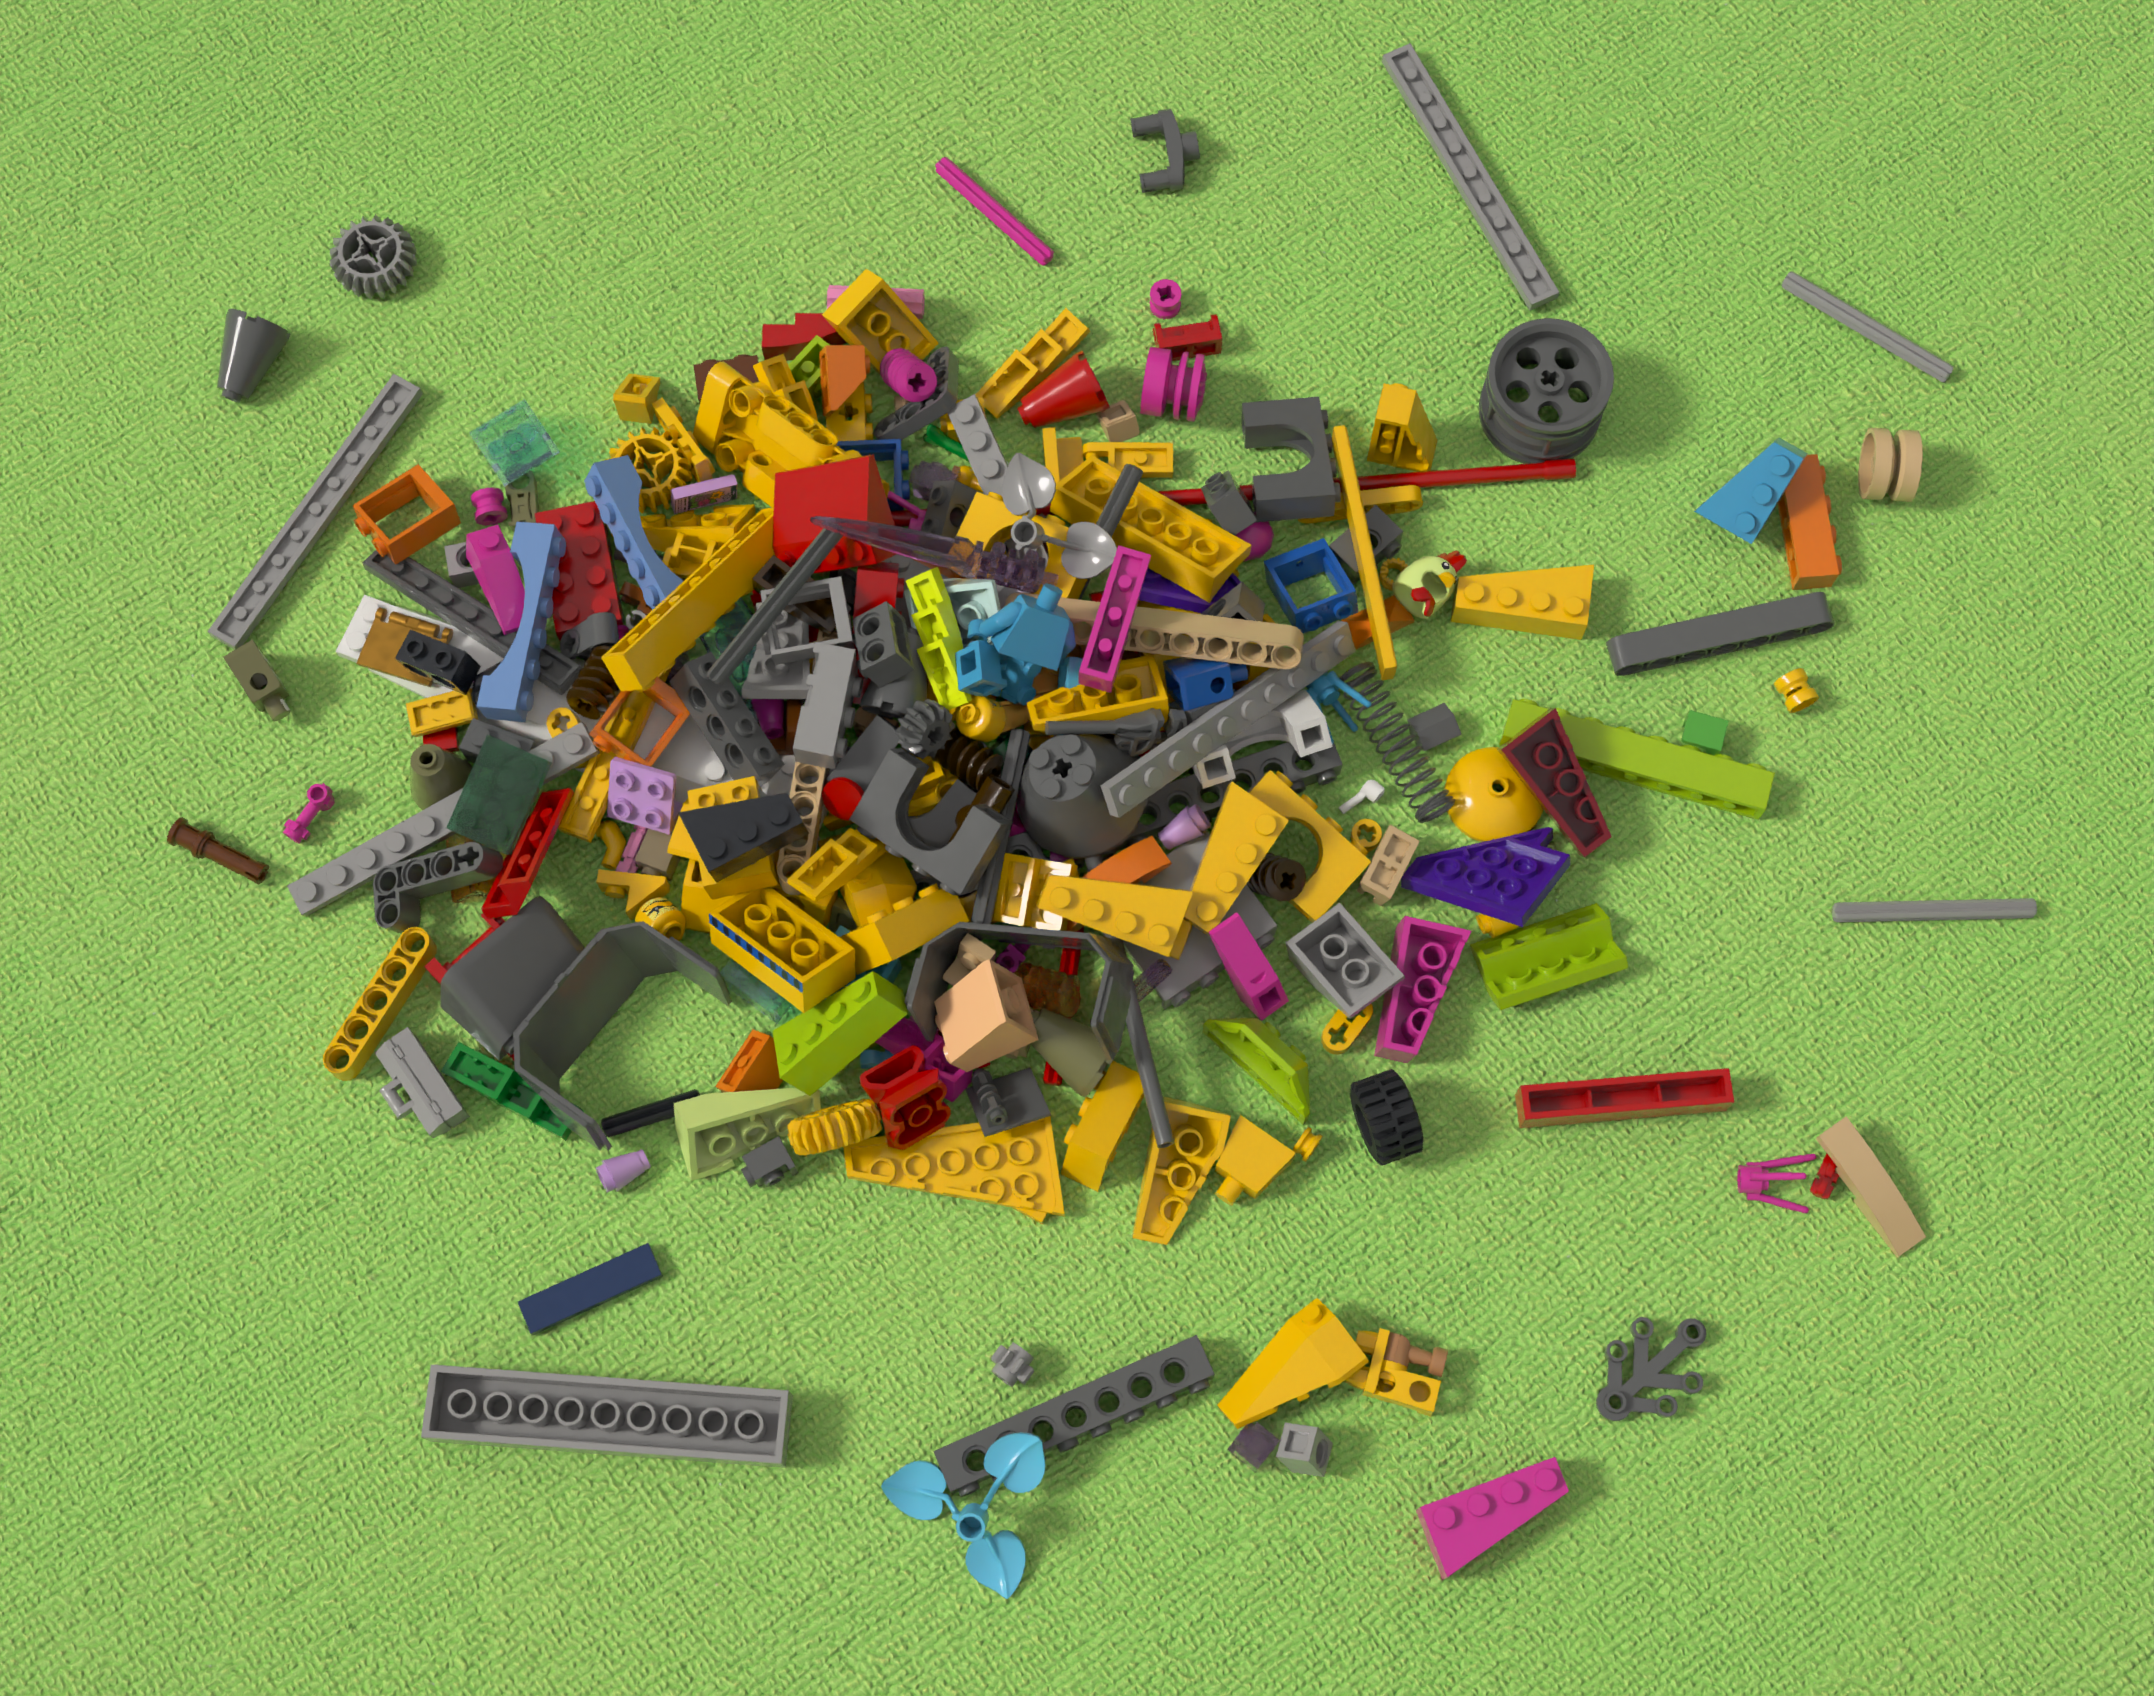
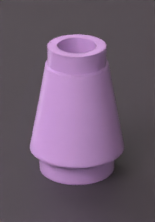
M1195 804L1192 807L1186 806L1158 833V836L1164 846L1170 850L1173 847L1205 835V830L1211 827L1202 809Z
M641 1149L637 1152L634 1151L602 1160V1165L596 1167V1172L607 1193L614 1189L618 1192L644 1173L645 1170L651 1168L647 1156Z

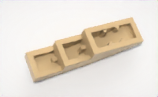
M1847 1116L1816 1138L1837 1165L1835 1169L1837 1174L1856 1197L1853 1202L1897 1258L1926 1238L1891 1177Z

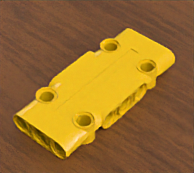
M724 361L715 364L708 372L693 435L698 443L715 455L716 461L722 470L731 472L739 469L743 472L742 484L770 507H774L775 473L862 457L855 450L845 452L837 446L838 438L834 433L788 399L772 394L766 383L762 381L752 383ZM881 478L887 498L890 486L889 483Z

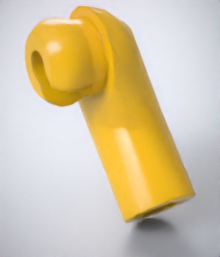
M610 820L602 821L595 833L607 846L601 865L607 869L616 870L626 847V839L615 822Z

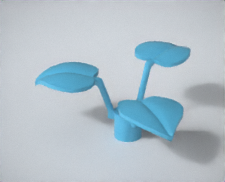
M1020 1432L1008 1434L996 1440L989 1447L985 1455L984 1468L990 1475L997 1477L981 1505L971 1503L966 1505L961 1511H958L950 1495L943 1493L947 1485L941 1469L932 1462L913 1461L883 1481L881 1488L887 1498L899 1510L915 1519L931 1520L937 1518L942 1512L944 1500L953 1514L952 1519L957 1521L956 1531L963 1540L972 1542L968 1547L965 1557L966 1566L970 1574L979 1583L996 1591L1005 1599H1008L1014 1593L1024 1573L1026 1562L1025 1548L1019 1537L1012 1531L1001 1530L992 1536L991 1532L986 1530L989 1521L987 1509L1002 1483L1011 1492L1024 1493L1033 1490L1041 1482L1046 1464L1043 1442L1039 1436Z

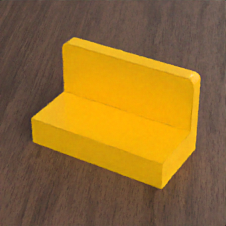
M1055 427L1042 428L1045 467L1052 473L1057 484L1084 462L1082 439L1080 437L1056 438Z

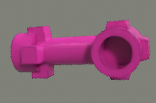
M324 783L322 785H312L307 791V797L310 801L295 821L291 819L286 821L284 824L286 828L282 833L298 844L303 839L306 840L311 834L306 828L320 810L326 811L331 809L335 803L332 789Z

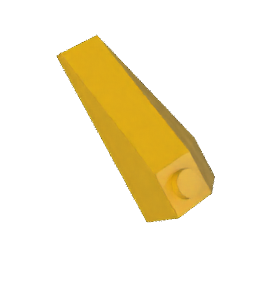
M1163 1097L1175 1143L1169 1147L1158 1148L1153 1127L1151 1128L1132 1238L1167 1245L1185 1216L1199 1188L1201 1189L1207 1179V1174L1224 1150L1231 1115L1195 1103Z

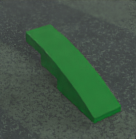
M458 1042L441 1070L443 1074L566 1141L572 1130L557 1118L543 1099L515 1070Z

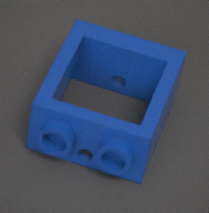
M901 439L838 441L837 446L845 452L855 450L861 456L874 454L875 461L894 460V493L904 500H910L909 480H903V470H909L908 450L902 451ZM887 498L890 511L904 510L902 506Z
M1324 538L1264 561L1266 582L1290 624L1300 629L1303 634L1358 613L1356 590ZM1325 572L1337 594L1297 609L1285 586Z

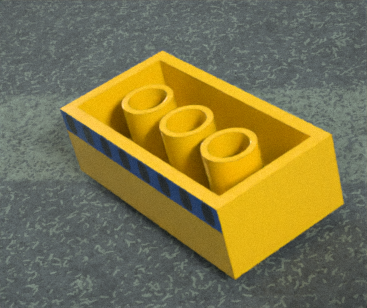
M772 887L740 893L709 912L711 943L803 1013L856 978L855 948Z

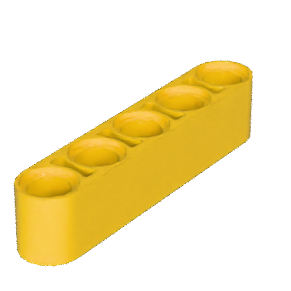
M410 927L400 935L325 1050L323 1064L337 1079L350 1081L358 1076L426 972L424 966L435 958L437 946L424 929ZM425 940V945L420 951L411 952V947L416 941ZM406 969V974L401 980L392 981L393 974L397 970ZM386 997V1006L380 1010H374L375 1002L380 998ZM363 1026H368L367 1035L362 1039L356 1040V1031ZM348 1055V1064L342 1069H336L337 1060L342 1056Z

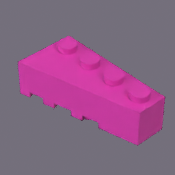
M1405 916L1398 923L1395 929L1390 960L1404 974L1405 978L1384 994L1374 1056L1409 1063L1418 1054L1437 1006L1445 993L1448 981L1460 959L1463 947L1471 934V930Z
M1555 1457L1426 1504L1416 1510L1442 1580L1452 1575L1569 1492Z

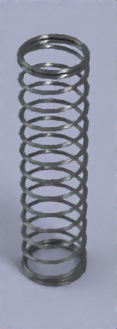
M1364 662L1346 671L1340 676V679L1344 682L1355 673L1369 668L1357 678L1346 682V684L1353 688L1373 678L1378 670L1375 669L1373 662ZM1378 680L1365 687L1359 693L1366 696L1379 689L1384 681ZM1384 691L1370 699V707L1385 700L1391 692ZM1344 692V698L1352 700L1350 708L1352 710H1359L1356 719L1365 721L1363 730L1365 732H1372L1369 741L1378 743L1376 752L1385 754L1382 763L1391 765L1389 774L1398 776L1395 785L1404 787L1402 796L1406 798L1412 797L1408 807L1412 809L1418 808L1415 813L1417 822L1425 823L1448 811L1454 805L1455 799H1453V796H1446L1450 791L1447 789L1435 794L1421 805H1411L1418 795L1424 794L1441 784L1443 781L1441 778L1428 783L1414 794H1405L1410 785L1429 777L1436 771V768L1432 767L1423 771L1408 783H1398L1404 774L1421 767L1429 761L1430 757L1420 758L1402 772H1392L1393 767L1397 763L1413 757L1423 749V746L1419 745L1408 750L1395 761H1385L1390 752L1408 745L1416 739L1417 735H1409L1397 742L1389 750L1379 751V747L1384 741L1402 734L1410 727V724L1406 723L1395 728L1380 740L1372 739L1376 731L1399 721L1404 713L1390 716L1374 729H1366V725L1370 720L1388 713L1396 707L1397 702H1390L1382 706L1368 718H1360V713L1367 709V707L1363 705L1362 707L1354 708L1353 703L1355 699L1346 696V692ZM1442 804H1445V805H1443L1441 808L1437 809L1436 811H1434V812H1432V813L1426 815L1427 813H1429V812L1432 811L1433 809H1435V808L1441 806Z

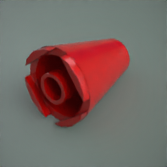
M1082 350L1074 354L1020 399L1022 406L1017 409L1025 425L1032 423L1034 428L1104 412L1110 408V405Z

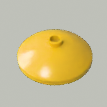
M1499 747L1481 748L1463 756L1451 769L1445 784V789L1450 790L1446 796H1453V799H1455L1454 805L1447 811L1449 817L1461 832L1479 842L1531 831L1543 812L1541 805L1497 750ZM1500 784L1503 787V791L1495 792L1492 789V785Z

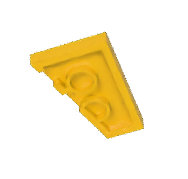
M663 397L653 402L652 408L656 419L663 430L669 432L672 439L678 437L677 445L683 450V456L688 459L689 465L692 464L693 468L690 471L696 481L702 482L713 479L712 474L716 471L711 461L699 449V444L690 430L686 431L681 424L683 420L674 405L669 407Z

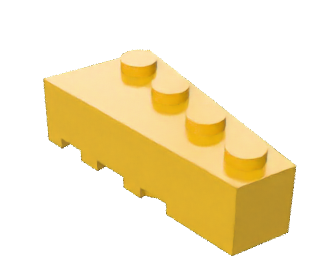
M1594 565L1460 576L1454 591L1451 622L1582 640L1588 626Z
M1231 782L1227 787L1225 797L1190 888L1193 891V895L1183 918L1191 922L1194 927L1207 936H1210V930L1219 925L1289 822L1288 819L1234 782Z
M1048 874L1036 906L1042 910L1169 957L1193 891Z

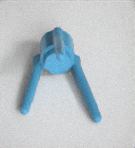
M1334 671L1324 673L1306 686L1308 689L1306 691L1321 712L1322 709L1319 703H1323L1325 706L1331 704L1353 732L1358 730L1357 725L1337 699L1340 696L1338 690L1339 688L1367 708L1371 706L1369 700L1343 682ZM1328 727L1329 734H1330V738H1331V742H1332V744H1333V743H1334V740H1333V738H1332L1330 729H1329V727Z

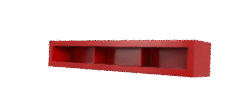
M1729 1068L1521 1085L1515 1094L1519 1128L1726 1111L1734 1103Z

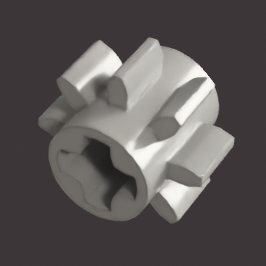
M1012 1342L1008 1349L1000 1345L991 1357V1361L996 1364L991 1372L1010 1387H1013L1017 1380L1025 1385L1034 1373V1369L1029 1366L1034 1358L1014 1342Z

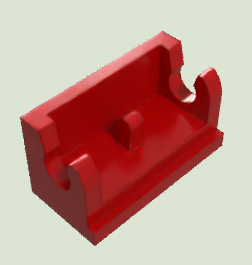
M1217 314L1210 315L1211 319L1207 322L1161 328L1160 323H1155L1153 328L1155 347L1171 350L1172 361L1181 360L1183 352H1189V358H1196V354H1203L1205 356L1221 354L1223 338Z

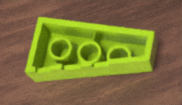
M872 971L821 1001L807 1012L801 1013L774 1029L772 1032L780 1079L809 1096L814 1094L908 1014L903 990Z

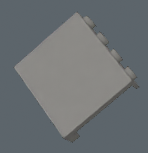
M1205 830V835L1190 840L1167 854L1166 856L1172 864L1145 884L1142 880L1137 884L1190 890L1210 834ZM1246 884L1220 923L1234 913H1238L1260 949L1263 950L1275 940L1273 936L1276 933L1277 924ZM1193 925L1179 960L1123 940L1125 950L1161 998L1164 1010L1171 1005L1176 1008L1184 1004L1191 997L1190 992L1199 986L1202 989L1207 988L1219 978L1218 973L1225 969L1211 937Z

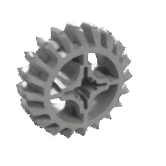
M375 214L372 221H368L367 218L362 216V223L356 225L355 222L350 221L351 228L349 230L340 228L342 238H333L335 247L330 249V256L332 258L330 266L335 272V278L338 282L342 283L344 289L348 292L353 290L354 294L358 297L365 293L369 299H372L375 293L384 298L385 291L391 290V292L396 294V285L398 284L406 286L407 281L405 277L413 276L414 271L412 267L417 265L415 257L416 247L412 243L410 234L404 231L403 226L399 222L394 224L389 217L381 221L380 217ZM368 252H371L372 255L377 258L378 262H376L373 257H370Z

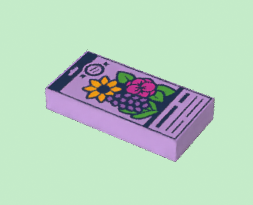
M731 474L673 488L671 490V506L674 514L737 499L738 484L735 475Z

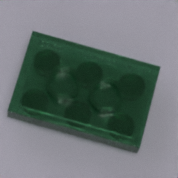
M487 734L446 828L511 856L552 762Z

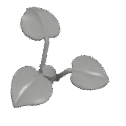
M1016 453L1011 459L1005 472L1002 486V497L1006 508L1014 515H1024L1022 519L1013 524L1011 529L1012 539L1017 543L1015 549L1018 550L1019 564L1012 556L1005 554L996 555L985 563L979 579L995 580L1001 608L1004 607L1006 598L1013 593L1031 594L1034 579L1030 573L1022 570L1026 565L1025 548L1036 549L1043 541L1065 547L1061 556L1062 565L1070 575L1079 579H1090L1104 572L1112 566L1117 551V546L1112 537L1103 528L1090 522H1078L1071 525L1067 532V541L1045 535L1043 527L1032 521V519L1036 515L1035 508H1045L1053 500L1056 492L1055 479L1045 466L1021 453Z

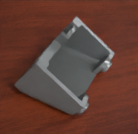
M537 896L522 907L517 915L510 917L446 972L441 980V1008L500 1061L508 1053L510 1055L514 1054L513 1032L555 984L556 978L561 973H564L584 950L585 946L554 907L542 896Z

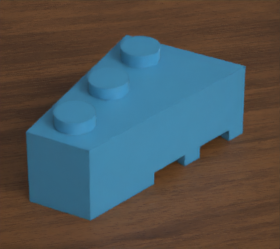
M1779 437L1694 512L1752 544L1757 539L1808 453Z

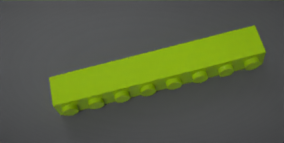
M1513 699L1499 747L1548 709L1540 707L1535 701L1529 699ZM1556 708L1566 735H1568L1573 746L1576 758L1584 771L1757 820L1760 819L1766 810L1775 773L1767 771L1762 765L1738 763L1732 757L1724 754L1710 755L1701 752L1699 748L1692 745L1678 746L1668 743L1667 739L1660 736L1646 737L1636 734L1633 729L1619 726L1614 728L1604 725L1599 719L1575 717L1567 710Z

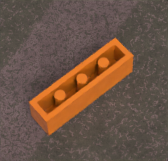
M1818 454L1806 456L1778 502L1792 590L1832 587L1842 571L1841 558L1835 554L1834 548L1836 529L1834 525H1830L1829 520L1831 500L1829 495H1825L1823 487L1826 480L1825 468L1823 465L1820 466Z

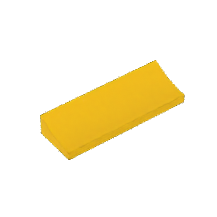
M1091 455L1056 484V492L1051 501L1050 512L1071 524L1078 522L1096 524L1121 471ZM1141 482L1138 483L1112 535L1117 548L1119 545L1150 554L1149 569L1208 603L1211 602L1233 571L1250 555L1252 546Z

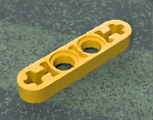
M1415 485L1360 491L1365 514L1375 505L1386 515L1411 512L1423 506L1421 489ZM1342 493L1341 501L1335 503L1334 516L1298 519V521L1301 523H1318L1348 519Z

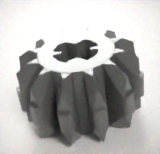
M927 699L923 702L916 700L912 709L906 707V715L898 719L901 724L895 731L899 736L898 742L903 749L915 757L924 759L926 756L934 758L937 750H945L944 744L946 741L953 739L949 733L956 726L951 720L953 715L949 713L947 708L934 700Z

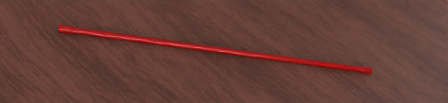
M1575 459L1549 460L1542 463L1357 476L1360 491L1407 485L1428 488L1535 479L1557 480L1575 478L1576 463ZM1333 478L1334 483L1339 482L1340 484L1339 478ZM1253 484L1239 485L1248 500L1253 501ZM1201 488L1157 491L1181 506L1207 504ZM1051 503L1045 508H1035L1036 515H1055L1050 512ZM908 510L891 511L895 527L909 526L911 518H918L917 515Z

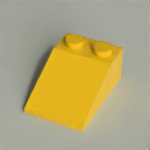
M865 269L822 314L849 345H864L865 355H869L870 366L879 374L881 361L887 352L903 348L923 360L939 344L881 277L868 269Z

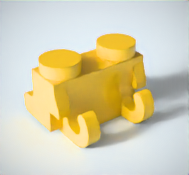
M679 532L673 547L666 548L662 562L680 579H687L718 550V541L710 540L707 550L684 546L686 534Z

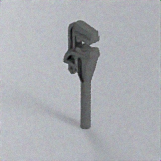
M1150 708L1115 720L1046 721L1045 733L1046 735L1116 734L1114 741L1117 749L1122 751L1128 750L1129 756H1136L1147 750H1153L1186 727L1187 718L1184 710L1170 709L1168 713L1169 719L1164 723L1165 720L1161 709ZM1161 727H1164L1165 732H1160Z

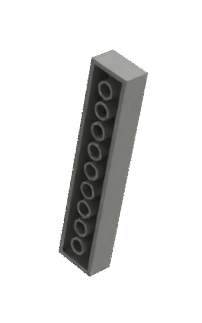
M431 1365L421 1438L430 1442L786 1468L793 1395L789 1390Z

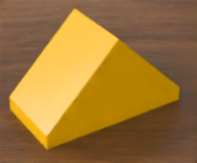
M630 373L627 375L613 394V401L620 420L652 424L654 416L652 403L657 401L660 377Z

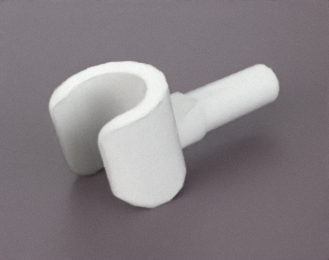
M1368 780L1356 796L1339 807L1340 811L1344 814L1362 802L1366 797L1373 803H1376L1384 794V787L1375 780Z

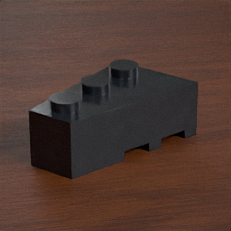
M788 793L678 812L702 861L716 883L810 834Z

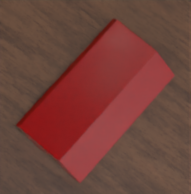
M571 788L542 792L531 816L524 817L503 861V868L497 874L481 908L487 919L518 914L574 794Z

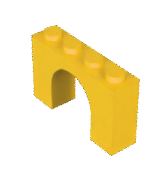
M976 492L944 564L952 573L967 579H979L985 563L995 555L998 548L1006 540L1012 538L1011 529L1013 524L1022 519L1024 515L1012 514L1006 508L1003 497L997 493L989 492L987 496ZM1038 515L1033 517L1032 521L1043 527L1045 535L1067 541L1069 527L1065 526L1066 523L1063 520L1052 515H1047V518ZM1046 542L1049 555L1048 562L1034 594L1039 595L1043 585L1048 583L1063 591L1062 598L1078 599L1087 579L1073 577L1065 570L1061 561L1065 547Z
M1269 770L1249 793L1286 819L1301 823L1308 828L1318 845V862L1313 873L1306 880L1302 892L1296 898L1288 901L1313 923L1329 910L1371 861L1366 857L1368 851L1359 842L1353 839L1350 843L1340 834L1343 828L1330 817H1327L1325 820L1315 811L1318 806L1312 799L1305 794H1302L1301 797L1290 788L1293 783L1283 773L1277 771L1274 774Z

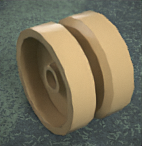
M1868 428L1861 447L1858 469V486L1862 499L1882 500L1886 493H1888L1891 501L1912 502L1919 486L1923 459L1922 439L1918 430L1901 429L1893 437L1887 428Z

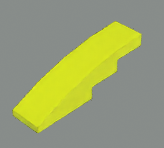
M936 567L906 580V583L918 610L911 617L924 645L917 649L918 655L938 703L951 710L972 701L971 694L961 692L958 688L955 653L964 648L950 597L939 568Z

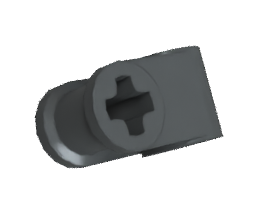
M608 612L595 613L577 626L567 630L560 641V652L569 659L578 657L586 662L594 648L598 646L613 647L619 641L615 614Z

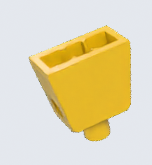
M1240 1115L1215 1168V1172L1225 1178L1216 1191V1196L1231 1206L1242 1191L1256 1199L1292 1163L1296 1153Z

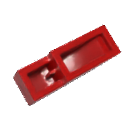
M795 313V324H763L762 329L764 360L784 354L786 361L794 360L816 335L830 345H843L847 342L822 316L823 313Z

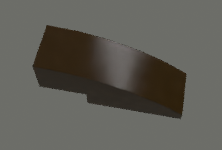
M773 555L752 578L753 589L761 594L760 591L775 588L791 567ZM810 577L806 582H812L815 580ZM831 597L787 605L784 611L830 635L836 629ZM847 605L848 611L850 613L852 611V608L849 605Z

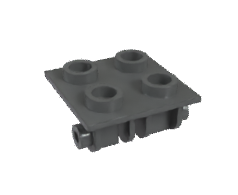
M1030 1067L992 1079L989 1071L983 1068L976 1069L971 1078L972 1086L965 1089L984 1137L1051 1116Z

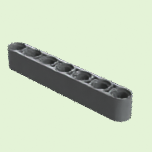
M1814 592L1622 634L1608 640L1606 646L1615 675L1625 676L1817 634L1832 628L1835 622L1825 593Z

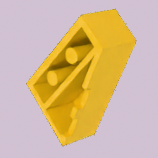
M1384 383L1367 461L1416 472L1431 471L1438 440L1417 391L1409 389L1403 384L1394 383L1390 385Z
M937 883L918 892L919 899L913 901L912 897L909 896L892 905L894 911L888 914L885 909L866 917L867 924L840 936L842 940L855 948L856 974L858 975L909 953L958 922H969L958 895H952L942 888L939 889Z
M1112 1061L1107 1072H1102L1104 1075L1093 1088L1096 1090L1093 1098L1086 1097L1080 1108L1078 1116L1082 1117L1078 1126L1073 1123L1071 1124L1064 1139V1143L1068 1144L1060 1174L1097 1192L1103 1183L1105 1170L1109 1163L1113 1162L1117 1154L1116 1149L1124 1134L1127 1133L1144 1098L1139 1073L1115 1061Z

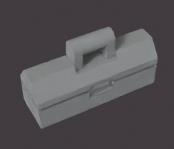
M408 1027L393 1036L392 1040L389 1039L384 1042L375 1052L392 1078L390 1083L380 1089V1093L397 1119H402L414 1111L428 1134L435 1138L451 1130V1127L454 1128L470 1117L416 1035ZM404 1087L412 1099L406 1104L397 1093V1090Z

